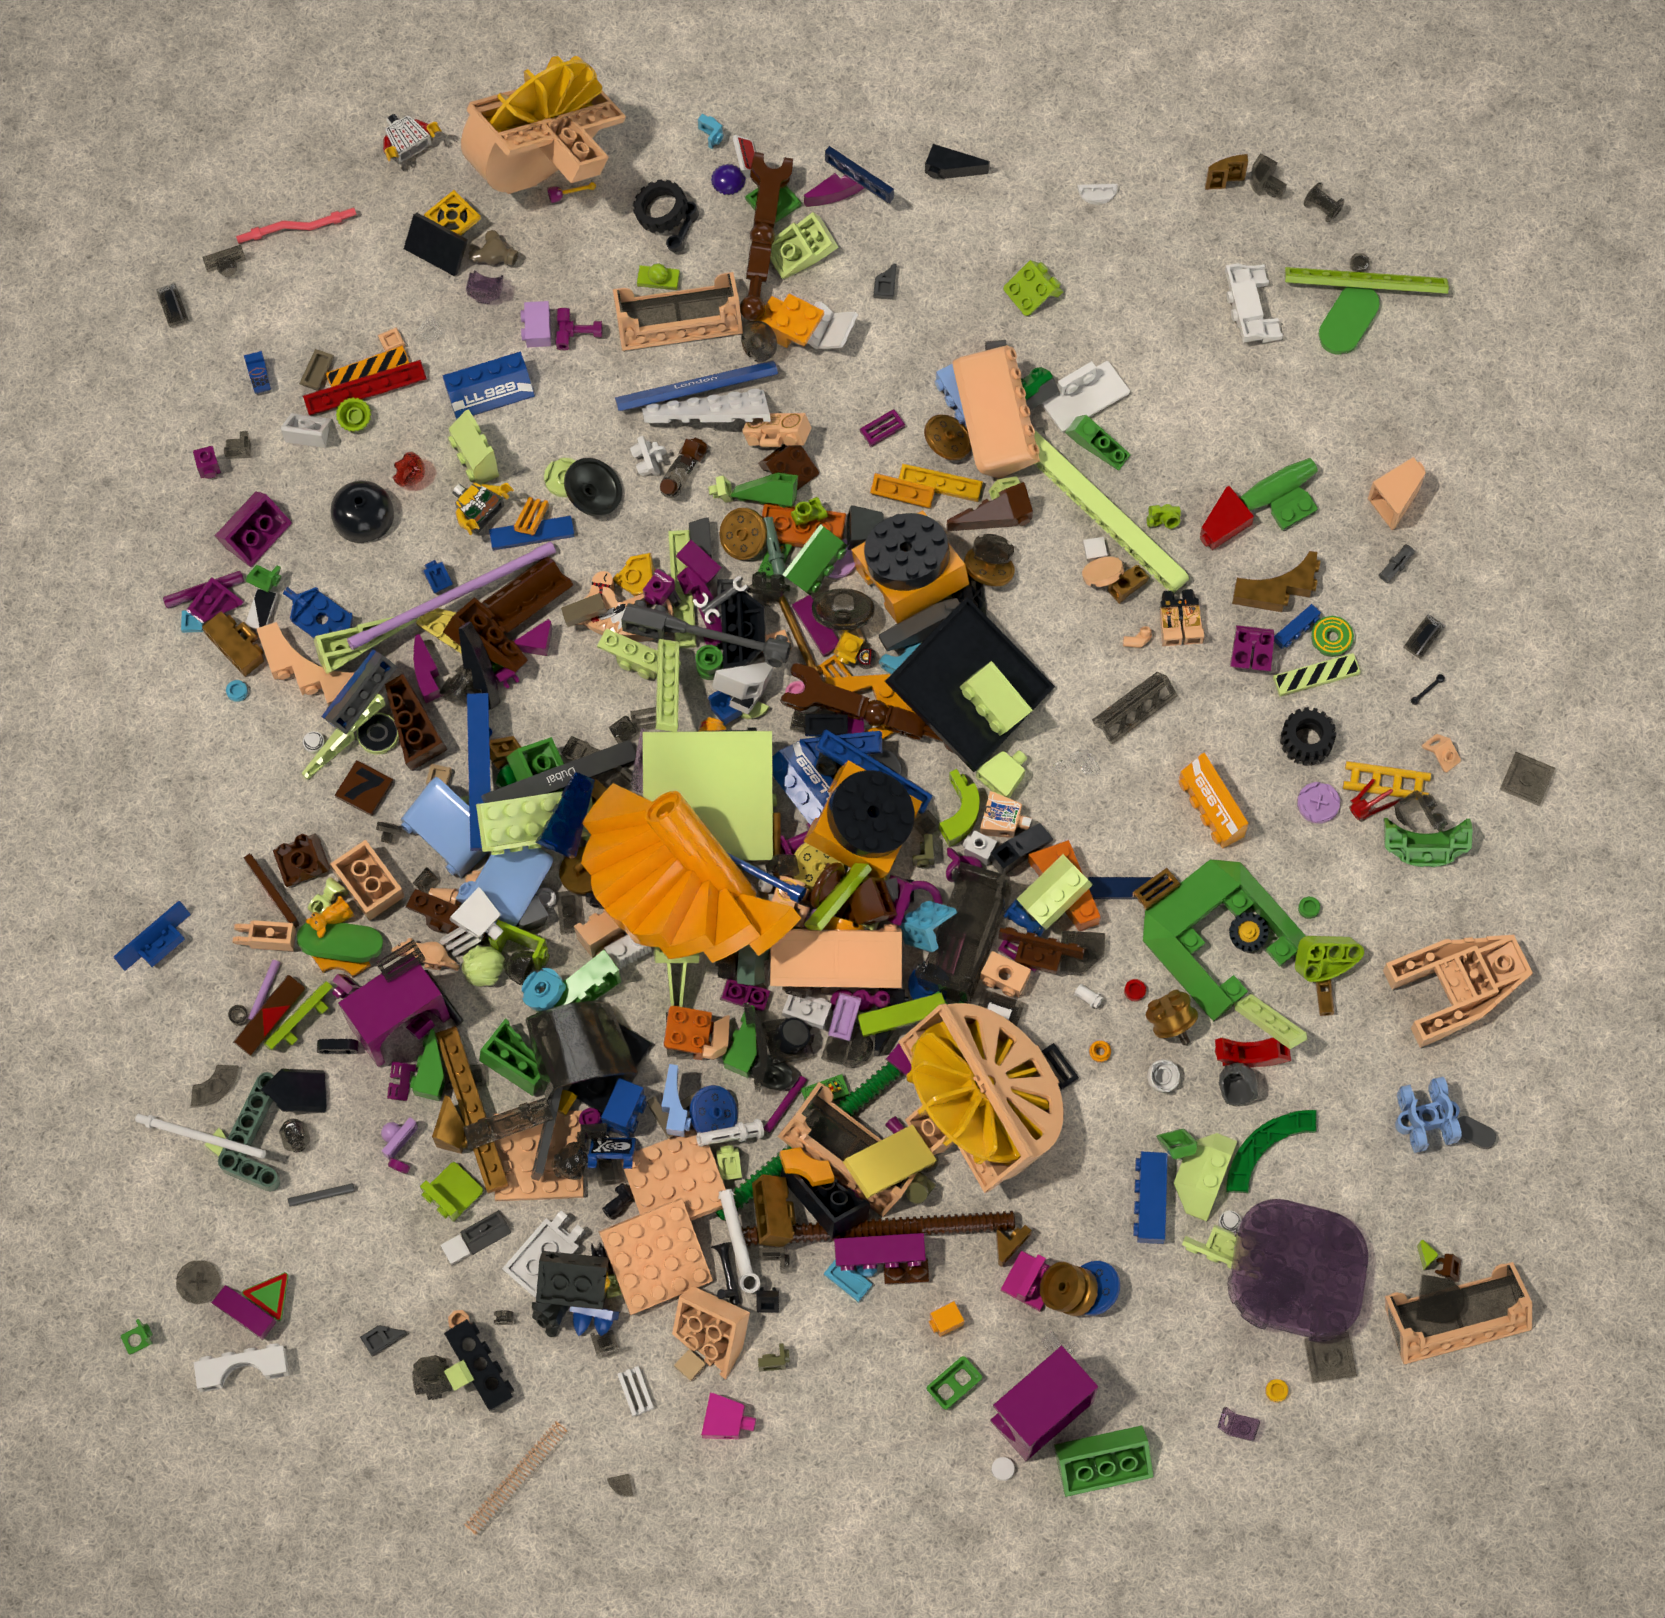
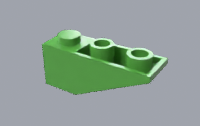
M1087 415L1077 416L1065 431L1078 445L1117 470H1120L1131 455Z
M785 473L771 474L737 485L731 497H736L742 501L754 500L761 504L773 503L778 504L780 507H792L797 496L798 476Z
M751 1005L749 1011H744L740 1021L742 1025L739 1030L736 1029L731 1038L733 1044L730 1049L727 1048L726 1054L722 1056L724 1068L746 1078L749 1077V1071L757 1060L755 1007Z
M431 1029L429 1035L426 1034L424 1037V1053L418 1057L417 1076L414 1075L412 1077L410 1088H413L412 1091L415 1096L440 1102L446 1079L434 1029Z

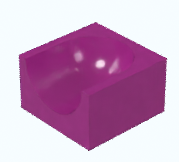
M412 953L338 1002L350 1029L378 1068L385 1063L380 1052L382 1043L405 1021L424 1011L434 1014L443 1023L450 1019L441 992Z
M1061 1345L993 1404L994 1409L998 1413L990 1419V1422L1026 1462L1093 1404L1098 1385Z

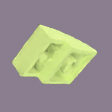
M812 212L798 224L793 222L775 237L772 243L770 260L781 278L785 279L817 263L836 250L838 245L820 216Z

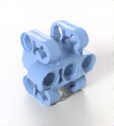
M1444 1077L1431 1080L1428 1090L1432 1103L1416 1107L1418 1099H1415L1411 1084L1401 1086L1397 1092L1399 1107L1404 1112L1398 1116L1395 1128L1401 1134H1410V1143L1414 1153L1427 1150L1429 1144L1427 1143L1425 1131L1440 1128L1446 1145L1458 1143L1462 1136L1460 1124L1457 1120L1460 1112L1459 1106L1455 1102L1450 1101L1448 1086ZM1427 1113L1431 1115L1433 1121H1425L1422 1114ZM1401 1119H1408L1412 1126H1404L1401 1123Z

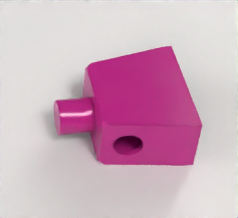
M710 1392L701 1434L702 1438L739 1439L741 1429L754 1431L756 1418L744 1416L745 1405Z

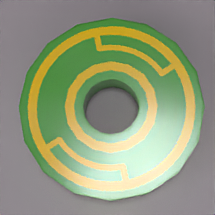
M1327 616L1318 620L1311 634L1312 644L1315 649L1317 648L1321 654L1329 657L1343 655L1351 647L1354 637L1349 623L1337 616ZM1334 632L1338 635V639L1331 641L1327 638L1326 634Z

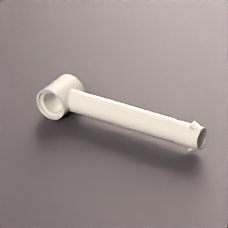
M732 1189L719 1192L718 1199L721 1200L740 1273L738 1286L744 1292L753 1293L758 1290L760 1279L752 1270L733 1197L735 1194ZM747 1276H752L755 1281L754 1286L750 1289H746L743 1285V1281Z

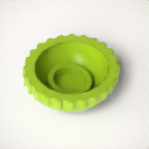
M348 398V400L341 402V405L336 410L338 424L349 432L363 430L370 423L371 409L362 399Z

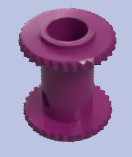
M809 823L806 824L807 831L788 840H785L784 836L781 835L782 850L791 863L796 850L805 843L804 839L811 826Z

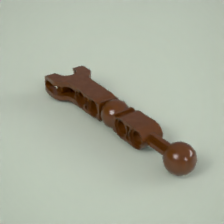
M760 152L754 153L750 177L758 187L753 228L750 231L751 245L746 279L750 280L748 296L740 303L741 315L749 321L760 319L765 312V304L760 298L762 282L767 281L771 248L775 240L774 225L779 190L789 183L793 168V158L784 157L782 166L772 169L767 167L764 163V154Z
M799 663L792 664L791 674L803 682L805 690L799 694L784 693L780 699L782 705L797 711H805L810 707L817 706L838 714H846L848 717L860 721L864 718L871 726L882 725V728L909 738L922 740L923 736L943 742L916 713L892 705L888 708L881 700L869 701L870 698L823 682L820 674L813 667ZM944 743L945 748H946L948 751H950L951 753H954V752Z

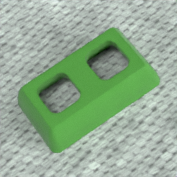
M1178 1129L1156 1136L1160 1145L1173 1159L1194 1155L1197 1151V1141L1185 1129ZM1176 1144H1182V1145H1179V1146L1170 1147V1146H1173V1145H1176Z
M962 1356L932 1381L926 1389L939 1405L946 1410L982 1379V1375L965 1356ZM960 1369H964L971 1377V1380L964 1386L960 1385L954 1378V1375ZM943 1384H948L954 1391V1395L948 1400H944L937 1392L938 1388Z

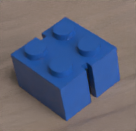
M621 1078L618 1079L601 1117L604 1129L627 1138L630 1133H635L639 1121H636L639 1113H644L647 1106L643 1087Z

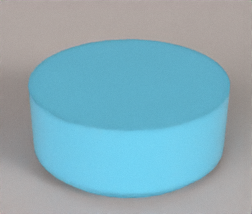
M234 680L227 685L226 694L231 701L240 702L246 698L248 689L244 682Z

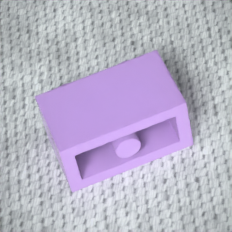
M549 301L524 302V310H521V322H525V328H521L522 341H526L527 348L551 346Z

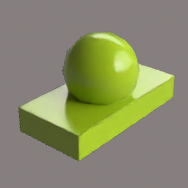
M660 263L653 264L652 266L639 265L637 286L677 290L680 269L666 268Z

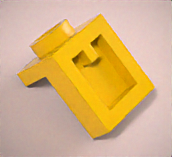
M844 630L833 653L838 655L837 660L847 665L849 662L855 664L857 661L855 659L864 640Z

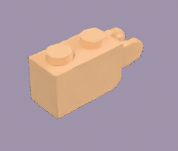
M253 920L250 921V924H235L234 930L238 932H249L248 937H233L232 942L235 944L249 945L252 949L294 952L296 929L293 923Z

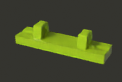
M324 981L263 1045L272 1050L282 1039L289 1045H293L298 1038L290 1030L313 1007L320 1014H323L328 1009L321 999L333 986Z

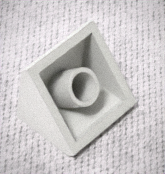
M291 413L281 426V432L286 443L325 448L331 419Z

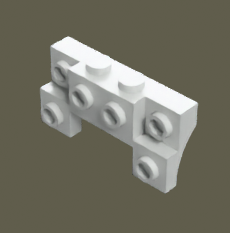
M1239 263L1226 265L1225 274L1229 285V291L1226 292L1227 301L1229 304H1232L1231 317L1233 322L1236 321L1237 328L1240 329L1243 343L1262 340V343L1282 340L1283 334L1280 331L1279 319H1263L1264 314L1257 288L1268 286L1269 284L1265 273V265L1247 266Z

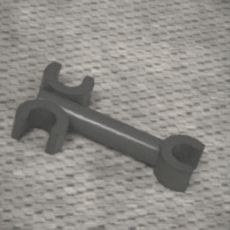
M737 576L733 580V585L712 601H710V597L705 593H702L705 598L704 603L699 604L696 599L693 600L695 606L701 608L705 614L707 623L713 624L710 620L712 614H716L718 618L722 617L721 613L715 609L737 592L743 593L749 589L748 585H744L741 588L738 586V583L743 580L741 576Z

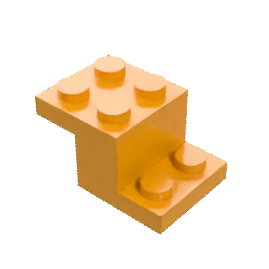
M790 293L784 302L771 296L765 305L764 315L756 320L751 328L753 332L785 348H788L791 341L805 347L825 314L823 310Z

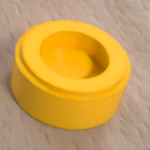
M1273 1379L1267 1384L1265 1394L1272 1402H1282L1288 1395V1386L1280 1379Z

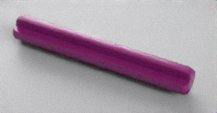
M241 571L215 579L226 588L244 582ZM207 582L164 596L165 607L171 608L194 600Z

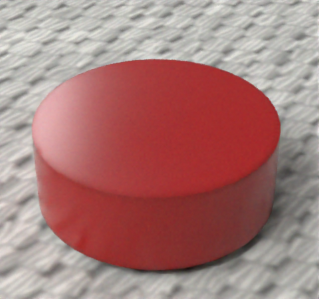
M1132 979L1126 983L1124 994L1130 1001H1140L1146 994V986L1141 980Z

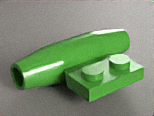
M1311 458L1285 466L1256 483L1239 498L1249 511L1271 504V514L1281 530H1284L1318 510L1309 493L1300 488L1302 484L1318 472L1317 466Z

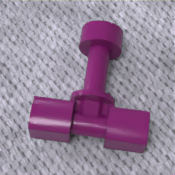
M558 308L557 324L559 331L556 334L557 350H569V339L574 337V333H593L594 337H602V321H594L593 325H574V321H570V309Z

